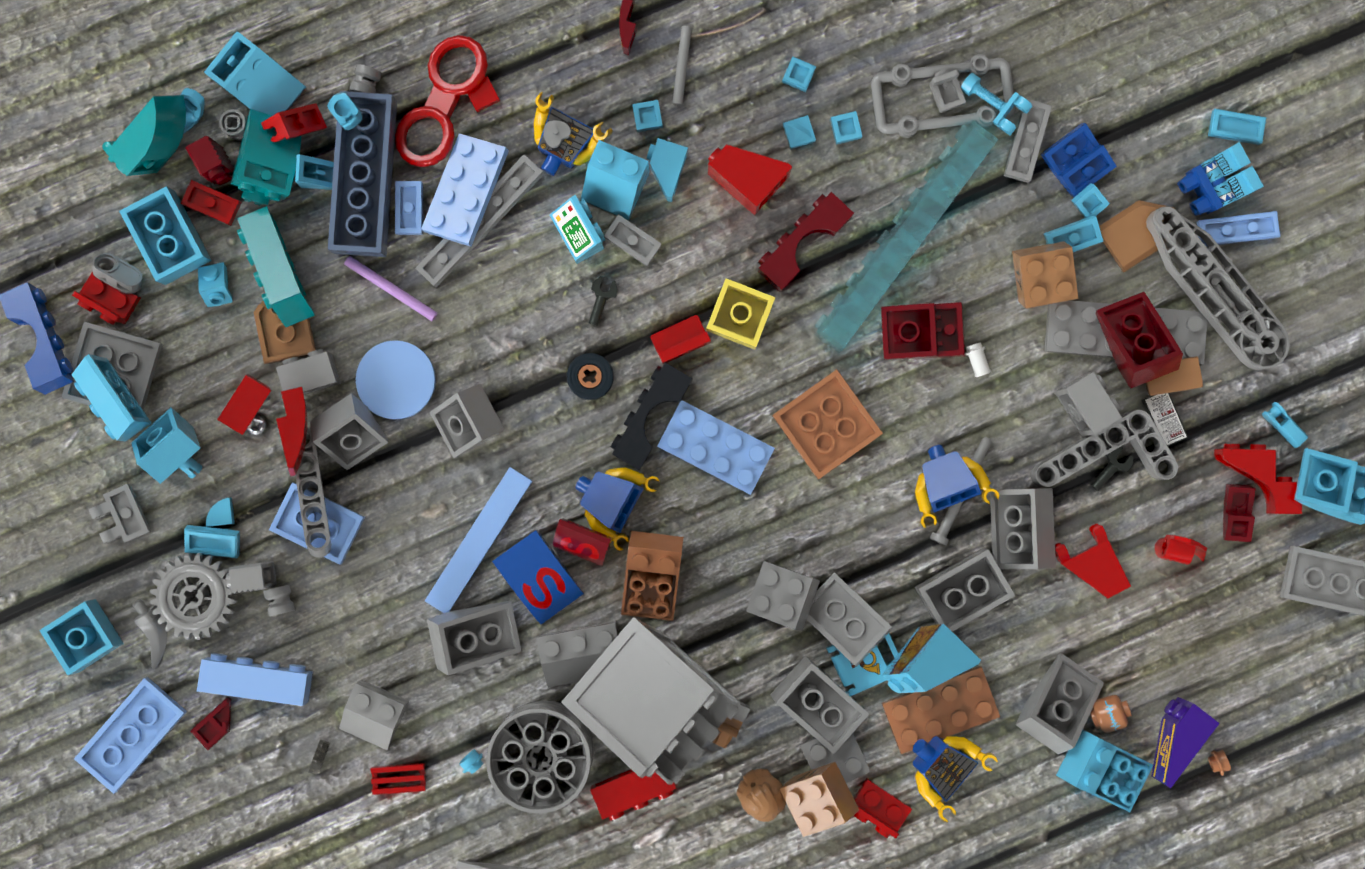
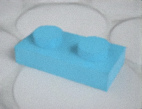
M1094 215L1043 233L1046 244L1064 241L1072 246L1073 252L1103 242L1099 224Z

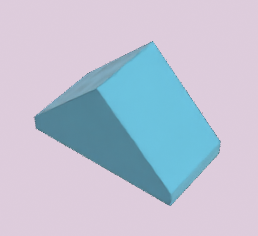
M300 154L297 155L295 182L301 188L332 190L334 162Z

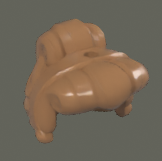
M767 769L750 770L743 776V780L738 785L736 794L743 809L756 820L762 822L772 821L784 810L786 805L779 790L783 786L782 783L774 778Z

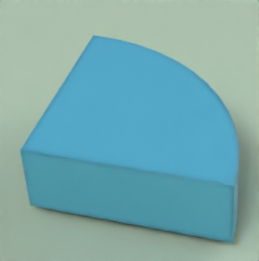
M232 498L222 499L213 505L206 518V527L235 524Z

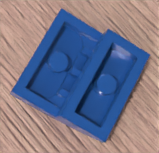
M1081 123L1041 153L1048 167L1073 198L1090 183H1096L1117 167L1104 145H1099L1086 123Z

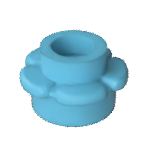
M475 749L469 752L459 763L464 769L462 772L466 773L469 771L471 774L475 773L483 765L481 761L483 754H479Z

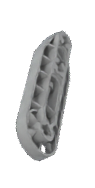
M1160 207L1152 211L1147 217L1146 225L1153 236L1166 270L1237 358L1248 368L1255 370L1271 369L1281 364L1288 355L1290 347L1287 331L1211 235L1179 214L1172 207ZM1177 236L1182 240V247L1177 243ZM1198 236L1205 241L1209 248H1206V246L1202 243ZM1212 251L1226 268L1223 269V267L1211 254ZM1172 260L1180 268V272L1174 267ZM1228 272H1230V274L1234 277V279H1235V280L1238 282V284L1242 287L1241 289L1235 284V282H1234V281L1231 279V277L1227 274ZM1184 275L1188 278V280H1189V281L1192 283V285L1196 288V290H1197L1196 293H1195V291L1190 287V285L1186 282V280L1183 278ZM1245 292L1258 307L1257 310L1248 300V298L1244 295ZM1200 296H1202L1205 299V301L1209 304V306L1213 309V313H1211V311L1199 298ZM1217 316L1221 319V321L1225 324V326L1230 330V333H1229V334H1228V332L1224 329V327L1220 324V322L1216 319ZM1274 352L1277 358L1272 362L1266 355ZM1253 356H1262L1259 364L1252 362Z

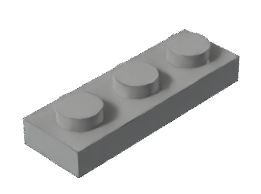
M1027 99L1032 103V108L1027 114L1021 112L1004 176L1029 183L1032 179L1052 106Z

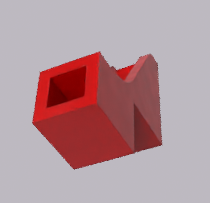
M1223 444V449H1214V457L1218 462L1255 482L1261 488L1266 500V513L1302 514V504L1294 500L1298 482H1293V477H1276V450H1266L1265 444H1250V449H1240V444Z

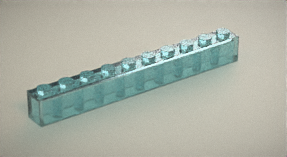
M972 121L968 127L963 124L954 136L958 140L953 148L950 146L946 147L939 157L942 163L937 169L932 166L923 178L927 182L922 190L916 188L909 197L908 201L911 202V205L906 211L901 208L892 220L896 224L891 232L885 230L877 240V243L880 244L875 253L871 250L861 262L865 267L859 274L856 272L852 274L846 282V285L849 287L844 295L838 293L830 304L834 309L828 317L823 314L814 327L818 330L814 335L838 353L842 352L998 141V138L976 122Z

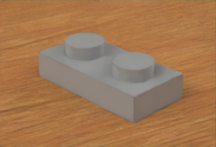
M619 214L604 234V238L645 266L650 264L662 246L660 242Z

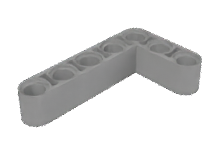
M1134 410L1121 415V419L1095 435L1085 436L1035 465L1031 470L1030 477L1032 482L1039 487L1053 486L1129 441L1149 475L1156 480H1169L1175 477L1178 472V463L1150 415L1143 410ZM1134 415L1138 416L1141 420V425L1138 429H1135L1131 424V419ZM1111 428L1118 432V439L1115 443L1111 442L1108 437V432ZM1148 438L1154 442V449L1151 452H1148L1144 446ZM1089 441L1096 447V451L1092 456L1088 455L1085 450V446ZM1067 454L1073 459V465L1070 469L1065 468L1062 463L1063 457ZM1161 461H1164L1168 467L1164 475L1160 474L1158 470V465ZM1044 467L1050 471V479L1047 482H1043L1039 477V473Z

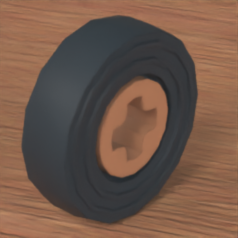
M594 353L582 354L576 357L569 365L567 371V383L571 391L579 398L585 400H597L605 396L611 389L614 381L613 369L610 363L601 355ZM586 370L597 372L595 383L592 384L590 381L584 382L583 379L586 377L584 372Z

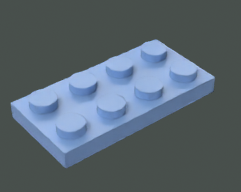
M459 133L421 229L425 233L472 247L509 150L504 146Z
M683 400L680 401L657 446L749 495L752 494L775 449Z
M146 677L91 738L74 760L114 794L119 791L187 711L151 679Z

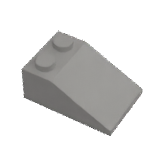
M511 601L450 611L427 619L437 669L448 676L522 652Z
M1060 653L1025 703L1015 725L1058 755L1073 749L1104 682Z
M806 655L770 694L777 705L833 754L869 715L861 705Z

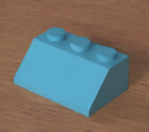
M91 354L83 358L72 373L76 380L74 385L81 395L87 396L91 402L89 405L91 411L98 418H102L106 424L104 429L113 440L127 441L152 424L107 358Z

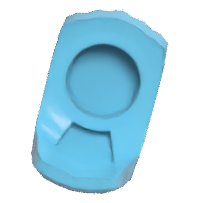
M185 88L181 95H184L186 107L184 133L198 123L203 115L205 105L204 97L196 90Z
M346 92L334 94L327 104L328 109L345 130L356 127L362 121V114L359 108Z

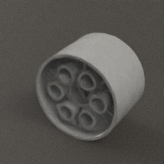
M540 700L518 707L498 727L488 746L486 766L494 790L506 803L528 813H548L566 806L581 792L591 770L594 758L592 734L589 728L562 703ZM549 715L559 718L553 732L550 730L546 731ZM515 722L523 733L521 739L508 729ZM532 725L538 726L541 730V737L531 738L527 732L528 727ZM558 734L565 736L567 745L557 747L553 742V737ZM517 744L520 747L521 754L519 756H511L507 752V745ZM582 745L583 755H567L568 749ZM545 746V756L548 758H544L540 765L537 766L538 755L534 753H539L542 747ZM500 761L512 762L514 766L503 770ZM563 761L569 762L573 770L569 774H563L559 771L558 764ZM522 771L526 776V781L523 783L515 782L512 778V772ZM556 779L565 781L570 787L562 791ZM548 780L552 785V789L548 792L541 791L538 788V781ZM528 782L533 784L532 795L523 792Z

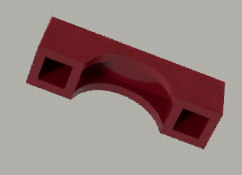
M832 192L827 197L822 194L812 205L815 209L809 215L804 213L794 223L797 228L791 234L786 232L776 242L779 247L772 254L768 251L758 261L761 266L757 272L780 293L800 271L795 256L799 242L806 236L814 233H826L835 236L854 215V212Z

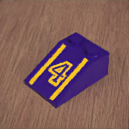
M1179 697L1176 700H1171L1164 709L1165 714L1161 720L1151 775L1169 788L1174 785L1220 724L1194 703Z

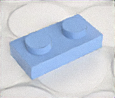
M395 181V234L423 235V230L421 229L423 225V182Z

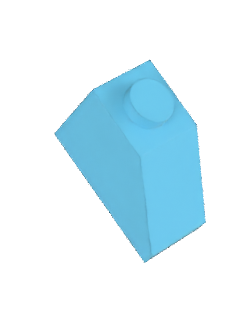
M658 138L656 145H650L647 160H651L650 169L666 200L672 202L686 161L688 147Z

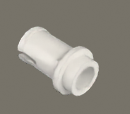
M981 342L966 347L967 352L965 355L969 356L975 377L991 372L984 353L986 348L985 346L982 347Z

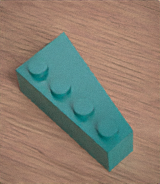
M263 207L237 218L241 227L237 230V233L243 245L247 243L249 250L245 251V254L251 266L255 265L257 269L253 275L258 286L263 287L265 290L262 298L267 309L273 308L285 327L315 316L312 307L304 297L306 292L303 285H301L297 274L293 273L296 272V268L288 252H285L287 247L268 207Z

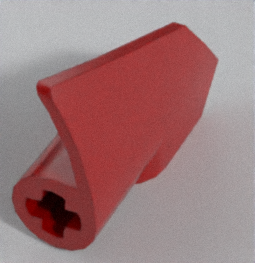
M1166 535L1156 542L1154 549L1160 559L1186 565L1191 563L1194 554L1204 562L1207 548L1201 543L1176 535Z

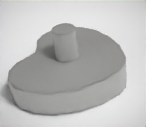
M553 120L545 124L544 139L551 148H558L562 140L568 139L571 135V129L565 122Z

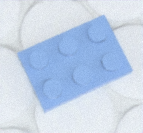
M292 482L269 530L307 548L297 483ZM309 489L304 491L306 496H314L316 494ZM324 497L332 544L330 552L324 557L341 565L365 516ZM314 512L307 519L311 522H316L321 519L322 515ZM316 538L312 541L311 545L315 548H320L325 544L326 540Z

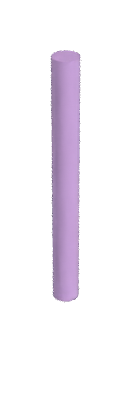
M349 256L346 259L344 265L430 321L436 318L438 313L353 257Z

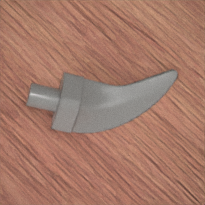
M139 599L132 604L139 614L133 621L150 642L151 667L155 669L159 665L166 648V622L158 624L161 615L152 614L157 605L148 608L143 600Z

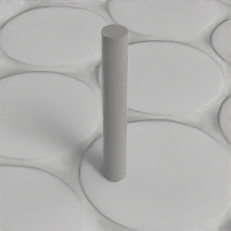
M690 26L681 27L672 104L677 106L683 105L692 31Z

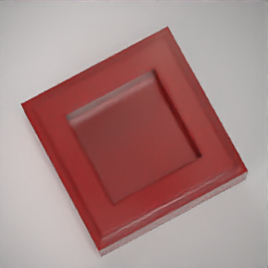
M488 76L483 79L476 89L468 93L477 113L500 101Z

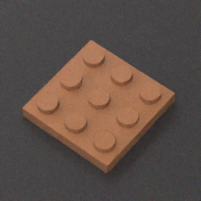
M837 369L772 415L818 480L883 434Z

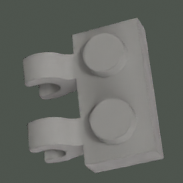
M125 484L103 494L106 502L88 509L92 519H100L111 513L116 523L115 527L99 533L103 543L113 542L122 537L124 543H128L151 532L130 484Z

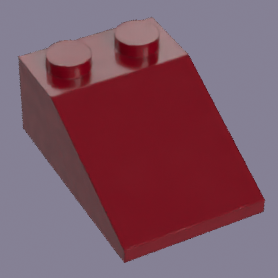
M1145 291L1096 310L1097 318L1116 365L1130 389L1179 370L1183 352Z

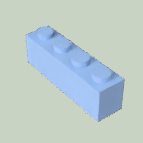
M212 653L210 657L201 659L197 692L304 706L309 702L313 671L305 670L306 666L290 664L289 668L279 667V662L263 661V664L253 663L252 658L237 657V661L228 660L227 655Z

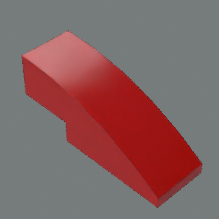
M302 387L281 391L287 416L276 418L290 477L295 476L298 471L307 438V408Z

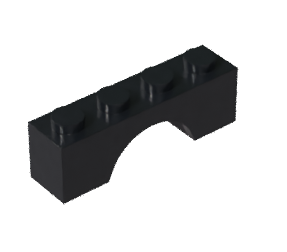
M667 363L663 367L657 366L650 378L654 381L649 390L644 388L637 400L641 404L637 412H630L624 422L627 429L622 436L617 434L610 446L614 449L612 455L638 470L642 468L653 449L645 435V421L648 414L659 404L665 402L680 403L693 378Z

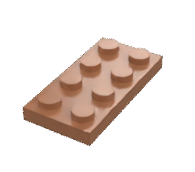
M981 666L965 671L926 692L906 693L882 703L901 754L913 750L914 744L920 739L929 743L934 736L943 739L1000 717Z

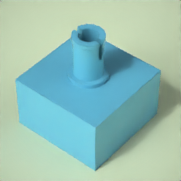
M171 407L131 442L136 463L160 484L178 468L184 471L189 478L196 476L193 473L194 471L199 474L202 470V465L191 457L201 448L194 427Z

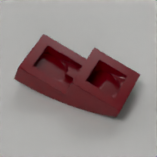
M622 0L620 9V38L623 52L626 55L630 54L637 33L636 24L629 22L635 0Z
M1226 484L1223 510L1224 540L1251 542L1255 521L1252 509L1256 488L1253 486Z

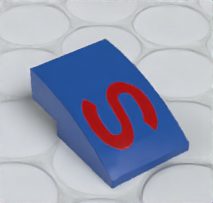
M538 530L532 532L492 561L516 595L540 624H543L584 594Z

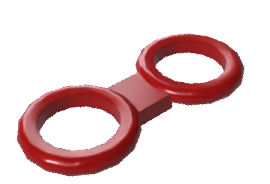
M461 35L448 37L437 44L430 54L428 74L434 85L425 106L414 108L404 115L397 125L395 133L396 149L402 159L411 165L419 167L436 165L445 159L452 149L455 138L454 126L450 120L452 113L459 101L460 95L468 94L476 89L485 78L488 67L486 52L481 44L471 37ZM453 48H468L474 53L476 58V67L472 76L465 82L455 85L443 81L439 71L443 56ZM419 119H436L443 129L441 144L431 154L423 156L413 154L407 146L406 137L408 130Z

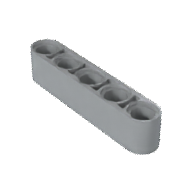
M308 428L307 438L310 442L305 445L302 461L295 476L306 546L312 556L322 558L330 552L332 544L317 446L313 443L311 429ZM306 462L314 464L313 468L309 471L301 470V465ZM314 487L318 490L314 496L304 495V491L307 488ZM314 512L322 515L321 519L316 522H311L307 519ZM316 538L326 540L325 544L320 548H315L311 545L312 541Z

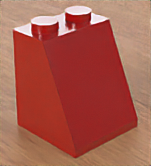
M727 144L722 150L718 147L708 158V175L754 216L789 178L792 166L789 163Z

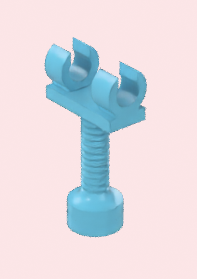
M974 73L969 74L961 85L962 92L968 96L976 94L999 110L1000 113L993 123L1011 136L1016 127L1011 121L1006 119V116L1014 106L1027 114L1032 108V103L1017 92L1006 103L986 88H983L980 84V77Z

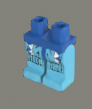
M1240 142L1185 173L1186 176L1177 182L1181 192L1184 194L1193 189L1195 190L1199 199L1189 203L1195 216L1206 212L1210 214L1264 187L1253 166L1227 180L1225 179L1226 176L1251 163Z

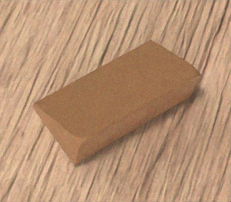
M1198 357L1184 358L1181 360L1179 370L1146 382L1148 394L1158 395L1203 387Z

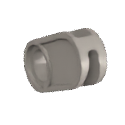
M101 253L94 257L92 272L95 277L124 293L132 294L141 289L142 273L139 269L109 253ZM102 263H108L113 268L111 270H102L98 266Z

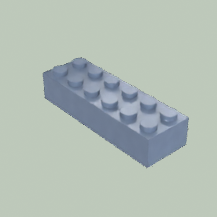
M339 91V93L346 92L362 114V121L350 130H345L337 121L328 250L334 254L387 257L397 100L392 94Z

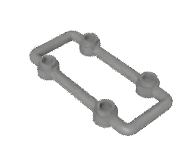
M977 54L969 62L912 69L906 64H897L893 67L892 71L877 73L871 80L877 129L884 134L898 133L904 138H910L918 130L976 124L983 129L989 128L994 124V119L1000 113L999 110L995 111L990 106H982L976 113L923 120H917L911 115H906L898 123L887 124L881 83L892 82L898 87H903L911 79L933 77L935 73L944 69H949L950 72L958 69L959 73H974L978 77L984 76L988 70L1000 69L1004 102L1007 103L1014 94L1010 65L1002 58L988 59L983 54ZM1016 106L1012 108L1006 119H1010L1014 115Z

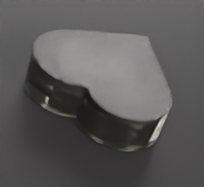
M320 739L309 768V773L315 775L320 773L330 746L328 741Z

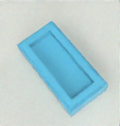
M1214 109L1211 114L1208 136L1260 145L1263 142L1266 117Z
M187 525L184 529L185 553H202V555L238 558L240 555V531Z

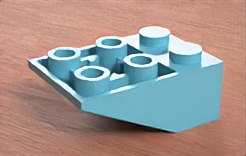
M236 31L204 71L207 76L249 109L272 116L278 112L289 110L306 88L305 85L238 31Z
M1082 730L1075 748L1068 750L1056 776L1087 793L1131 812L1153 764Z

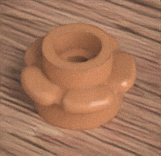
M1213 750L1211 752L1212 756L1208 757L1210 766L1214 773L1220 772V775L1223 776L1224 772L1231 770L1228 758L1223 750L1217 752Z

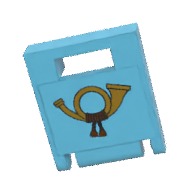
M888 633L885 639L895 658L899 652L890 633ZM833 644L826 648L828 653L838 650ZM878 646L857 667L840 651L839 654L831 657L843 686L846 687L853 683L855 687L846 691L850 696L886 681L882 675L892 663V661L885 663Z

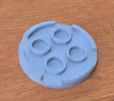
M387 341L374 346L364 355L357 368L356 388L361 401L370 411L383 418L400 420L418 414L428 404L435 391L436 375L431 360L421 349L408 342Z

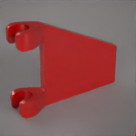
M1094 524L1089 527V531L1097 545L1071 558L1064 544H1055V556L1059 563L1106 598H1110L1131 587L1102 525Z

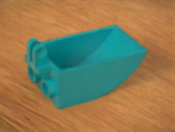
M184 95L153 96L116 141L103 143L102 148L109 156L108 160L111 163L115 162L117 169L126 176L158 173L176 152L182 140L186 124Z
M250 109L231 184L239 186L238 189L243 191L241 198L244 201H253L256 205L268 206L269 200L280 201V199L283 200L290 195L296 171V159L300 153L302 135L272 142L271 138L277 134L275 127L264 130L261 122L272 115Z

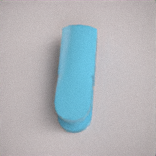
M1277 402L1272 404V408L1268 412L1264 411L1262 413L1264 419L1293 448L1299 447L1308 439L1309 436ZM1279 415L1284 419L1280 424L1276 420Z

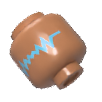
M1110 695L1096 700L1090 713L1096 729L1101 728L1104 733H1110L1127 727V717L1132 716L1127 700L1121 702L1117 695Z

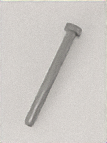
M984 437L981 440L972 458L973 461L980 465L982 464L992 444L991 439ZM963 502L948 508L937 533L932 532L931 540L947 546L949 540L946 537Z

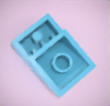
M1305 448L1294 500L1330 516L1359 525L1365 524V467L1359 466L1356 461Z

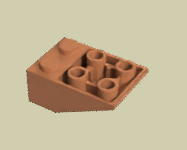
M631 531L621 615L674 620L684 537Z

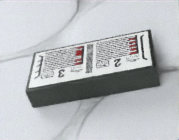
M1169 393L1151 395L1141 400L1145 411L1152 418L1167 446L1188 438Z

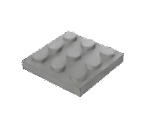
M84 322L71 365L74 372L88 354L107 358L142 410H144L163 344ZM72 376L74 382L65 385L61 398L90 405L91 402L87 396L81 395L74 385L76 380Z

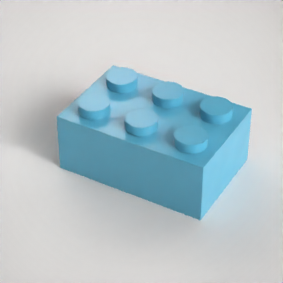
M167 186L119 211L155 281L164 285L212 261L184 206L180 204L181 201L177 193Z

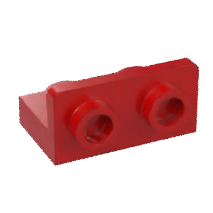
M93 272L88 277L81 291H74L72 294L73 297L79 299L77 303L79 306L90 312L93 309L101 312L100 318L112 325L116 322L126 324L141 297L134 293L121 292L94 276Z
M866 778L854 797L859 808L854 817L863 823L869 820L876 825L875 830L882 836L888 838L891 835L897 839L899 836L898 830L912 810L910 806L868 778Z

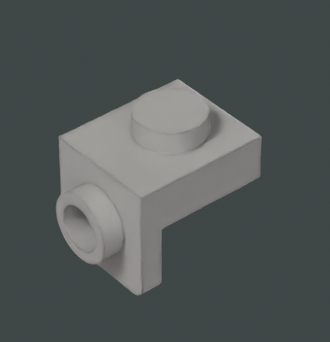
M944 69L935 73V77L929 85L939 112L943 113L965 105L966 100L957 79L959 76L958 69L951 72L949 69Z

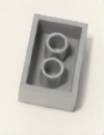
M986 548L978 550L914 587L936 625L945 624L952 632L1015 596L989 549Z

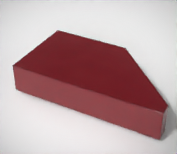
M230 697L223 700L190 731L207 751L230 732L232 701Z

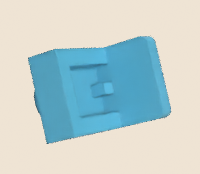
M224 262L198 267L199 293L207 307L232 303L233 297L228 290L227 267Z

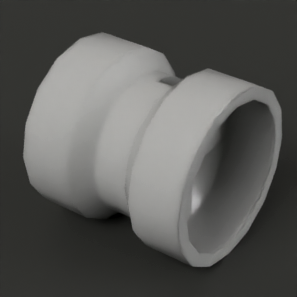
M357 64L354 71L356 77L351 82L349 91L376 93L375 85L380 81L382 73L369 66Z
M230 109L223 112L220 116L219 125L221 130L233 140L241 141L248 118L240 111Z
M290 584L263 591L265 599L270 602L268 607L269 617L296 610L294 602L290 600Z

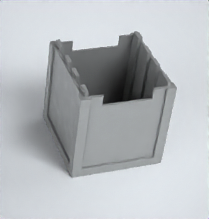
M633 617L561 703L639 777H651L656 772L667 784L671 785L673 782L677 784L685 775L682 770L692 759L697 761L704 753L703 745L708 740L713 742L721 733L718 728L728 717L732 720L740 710L737 706L741 702L667 635Z

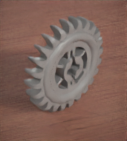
M191 553L185 555L184 561L181 556H176L175 565L167 561L165 564L167 571L163 569L158 570L161 579H153V583L158 587L157 589L150 590V593L156 596L155 599L150 600V604L157 605L152 614L161 615L158 624L166 622V632L175 628V637H179L182 632H184L186 640L191 639L192 633L197 640L202 639V632L207 637H211V628L217 632L221 631L222 628L219 622L224 624L230 622L225 614L235 613L234 610L228 607L229 604L238 602V600L230 597L233 592L227 587L225 576L229 573V569L219 571L222 561L211 565L213 556H207L204 561H202V553H197L194 560ZM189 577L200 579L196 584H192ZM184 580L186 586L180 593H176L175 590L178 584ZM207 586L210 587V590H211V593H212V597H210V593H209V590L207 589ZM194 591H197V592H198V593L196 594V597H197L199 600H197V601H193V600H192V599L194 598V595L192 594V592H194ZM175 596H179L181 602L179 607L176 605ZM208 600H211L208 609L203 613L202 606H204L208 602ZM194 608L198 616L187 615L188 611Z

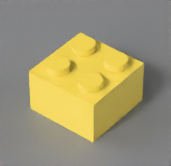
M725 279L706 331L755 350L775 297Z

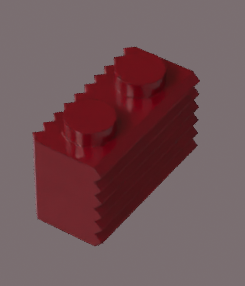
M204 136L185 147L200 176L214 185H222L232 179L234 165L228 159L229 156L223 150L224 147L212 138Z

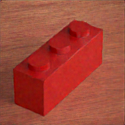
M629 769L591 785L590 791L602 820L608 817L610 820H615L624 815V810L632 807L634 810H638L649 804L648 800L655 797L662 800L673 795V790L677 789V784L674 782L671 785L667 784L656 772L651 777L644 776L641 778L632 769Z

